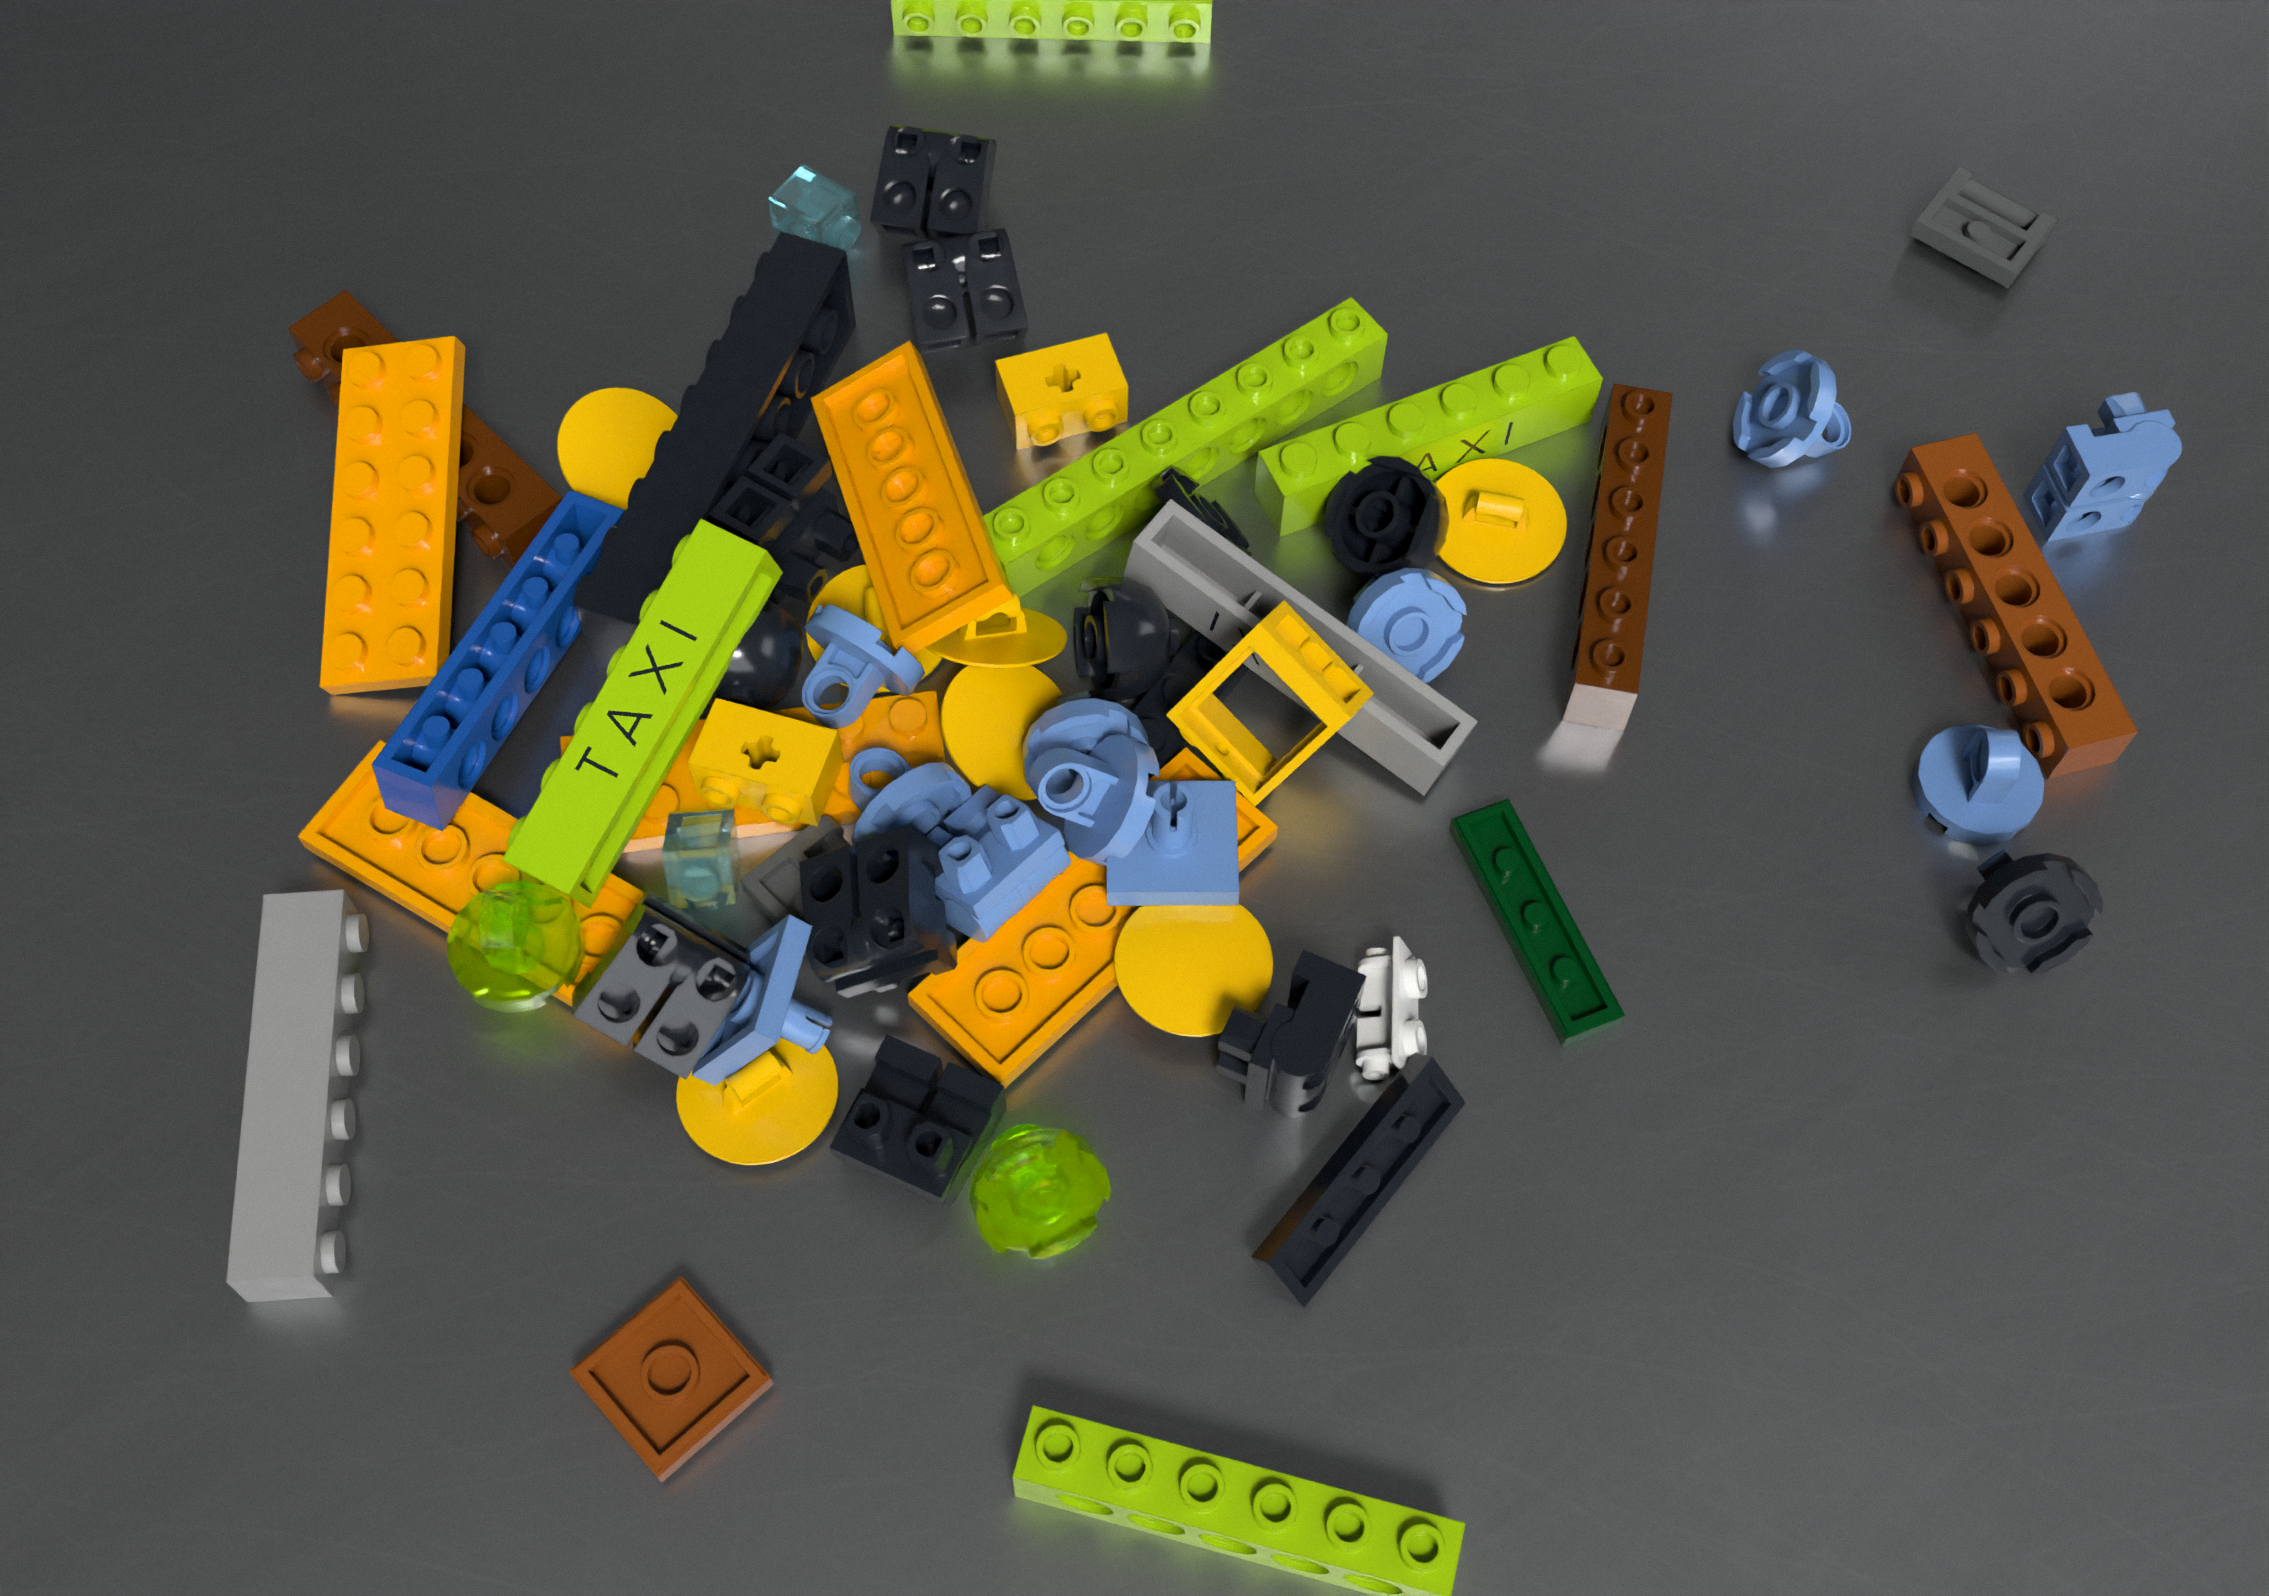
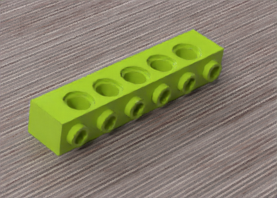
M891 0L894 36L1210 43L1212 0Z
M1033 1405L1012 1476L1014 1494L1019 1498L1373 1596H1451L1466 1523L1035 1405Z

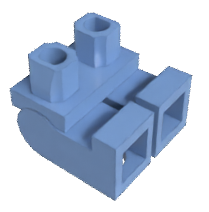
M2131 392L2110 396L2103 401L2097 412L2105 427L2090 429L2088 423L2065 427L2046 457L2047 463L2041 465L2023 494L2046 543L2121 528L2131 524L2137 518L2144 502L2153 495L2165 478L2170 465L2177 461L2182 452L2181 440L2172 429L2176 423L2168 409L2148 412L2139 394Z
M987 785L980 788L943 821L949 833L937 826L926 836L942 847L938 854L944 873L935 875V899L945 904L946 924L980 943L988 941L1009 918L1020 912L1042 892L1052 879L1062 874L1071 864L1069 854L1063 846L1065 841L1059 829L1036 817L1023 802L1010 795L1001 796V794Z

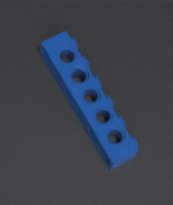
M572 490L568 491L373 761L372 767L385 809L441 831L446 828L582 630L577 613L573 607L576 587L583 576L591 575L601 557V546L605 534L610 527L618 526L625 510Z

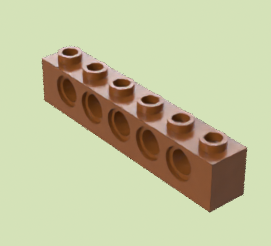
M1971 433L1912 447L1894 481L1897 499L1903 508L1909 510L1919 530L1923 550L1928 556L1933 557L1944 578L1945 590L1949 600L1959 607L1970 628V637L1974 649L1978 654L1985 657L1996 679V688L2001 701L2011 708L2023 731L2025 747L2038 760L2047 779L2115 762L2138 733V730L1978 434Z

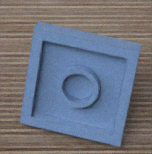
M1148 781L1146 795L1156 799L1154 812L1143 836L1127 856L1119 859L1110 855L1107 858V906L1238 905L1239 867L1235 781Z
M789 914L746 947V949L750 950L751 955L746 963L750 966L747 982L736 1003L693 1068L692 1076L716 1086L778 1043L780 1037L804 1048L810 1054H815L821 1049L831 1031L821 1026H831L833 1023L832 1016L791 998L811 933V925Z

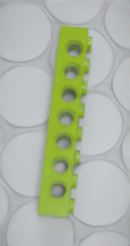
M1350 297L985 514L983 518L1012 593H1016L1019 598L1158 514L1163 505L1157 498L1152 484L1171 465L1179 467L1200 484L1194 490L1196 491L1255 455L1258 451L1263 450L1381 378L1388 338L1386 331Z

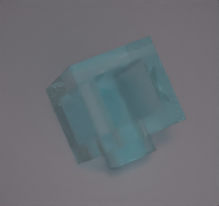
M804 164L768 198L773 233L776 238L782 231L847 251L855 244L861 232L856 193Z
M734 809L669 814L662 848L669 903L677 908H691L696 911H711L723 905L736 904L741 860Z

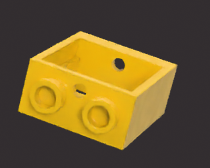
M1283 600L1186 694L1166 716L1179 728L1183 738L1192 746L1197 747L1223 774L1226 781H1235L1236 791L1242 793L1251 804L1256 806L1346 724L1369 700L1374 692ZM1254 651L1321 719L1315 727L1279 760L1213 694Z

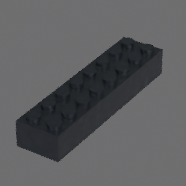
M781 231L770 252H763L759 257L755 268L754 281L745 296L740 295L736 299L731 311L730 324L721 340L716 339L712 342L706 356L705 369L696 385H689L685 390L680 405V414L672 429L664 431L659 437L654 452V461L645 477H640L634 482L628 497V508L618 526L610 527L605 534L601 546V557L591 575L583 576L576 587L573 607L577 613L585 636V642L588 644L597 671L607 674V668L614 653L621 646L628 644L640 623L639 616L643 603L650 593L654 590H659L672 568V557L681 539L686 535L692 534L700 519L711 523L708 515L710 511L742 475L749 479L747 469L780 432L797 440L813 409L810 398L822 392L856 327L846 250ZM778 461L774 464L769 474L774 475ZM741 504L733 512L732 517L735 519L739 514Z

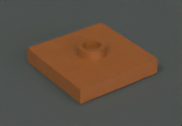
M682 1276L678 1277L568 1371L576 1383L661 1483L774 1385L768 1373Z

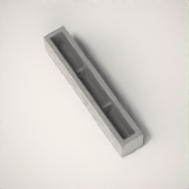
M1170 499L1133 541L1123 577L1151 588L1167 609L1228 653L1260 621L1285 600L1374 692L1369 700L1337 733L1423 796L1456 755L1478 721L1173 500ZM1255 651L1243 662L1249 669L1321 720Z
M344 889L263 894L226 1283L248 1303L333 1297L335 1273H341L345 1266L346 1244L343 1232L338 1230L340 1206L348 1204L351 1193L350 1172L347 1164L343 1163L345 1140L353 1138L356 1125L355 1108L353 1101L348 1098L349 1076L357 1075L360 1068V1047L357 1037L353 1035L354 1013H361L365 1002L364 982L361 974L357 973L359 952H366L368 949L369 926L365 913H358Z

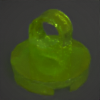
M528 881L498 884L474 896L456 915L447 937L448 963L460 986L471 994L473 999L481 1006L505 1013L535 1010L546 1004L544 998L556 993L563 984L568 988L577 978L585 958L584 930L569 901L551 887Z
M1022 1124L1008 1129L994 1141L988 1156L973 1176L969 1201L981 1236L996 1252L1008 1255L1006 1249L1008 1248L1014 1251H1028L1031 1259H1045L1072 1249L1093 1233L1099 1224L1095 1214L1102 1206L1104 1198L1109 1202L1111 1187L1107 1170L1099 1154L1085 1138L1062 1129H1042L1037 1125Z

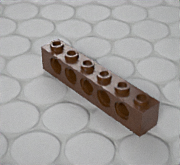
M346 290L288 327L298 349L292 355L295 364L312 384L321 380L328 387L327 393L338 409L343 349L400 342ZM463 403L456 524L463 520L472 529L470 534L473 540L489 559L494 560L499 556L513 569L560 504L562 497Z
M1613 383L1600 427L1562 721L1624 732L1638 696L1673 394L1671 392Z

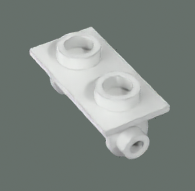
M1400 936L1393 937V955L1384 948H1370L1365 951V959L1358 963V972L1367 976L1359 1009L1361 1012L1381 1010L1380 1017L1357 1019L1356 1064L1362 1068V1076L1369 1080L1387 1079L1389 1077V1069H1399L1401 1071L1415 1053L1427 1054L1425 1028L1422 1021L1418 1020V999L1425 998L1427 994L1426 970L1423 961L1414 957Z

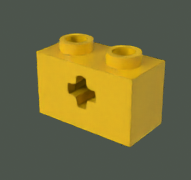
M1107 333L995 360L997 398L1017 450L1035 445L1047 446L1057 442L1059 439L1090 431L1101 432L1117 424L1128 422V384Z
M715 698L687 764L696 793L714 805L724 808H733L736 805L761 811L769 819L781 824L794 825L798 821L818 827L844 761L837 730Z

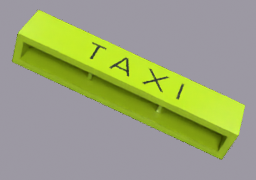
M1572 336L1258 451L1254 494L1278 536L1283 537L1323 522L1328 499L1339 480L1349 471L1357 474L1364 467L1372 465L1367 461L1378 456L1401 457L1429 474L1435 480L1463 463L1478 459L1494 458L1590 422L1603 378L1576 337Z
M703 519L699 520L691 535H686L681 539L672 557V568L659 590L657 589L650 593L643 603L639 616L640 623L628 644L621 646L612 656L607 668V680L595 701L587 703L580 711L574 725L575 735L562 757L555 759L545 771L541 781V793L528 815L522 816L513 826L508 837V850L502 858L503 861L525 875L591 908L726 673L735 649L744 634L757 619L783 573L767 550Z

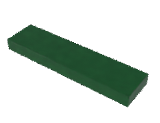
M1509 798L1452 818L1449 831L1561 1046L1565 1047L1621 1025L1625 1014Z

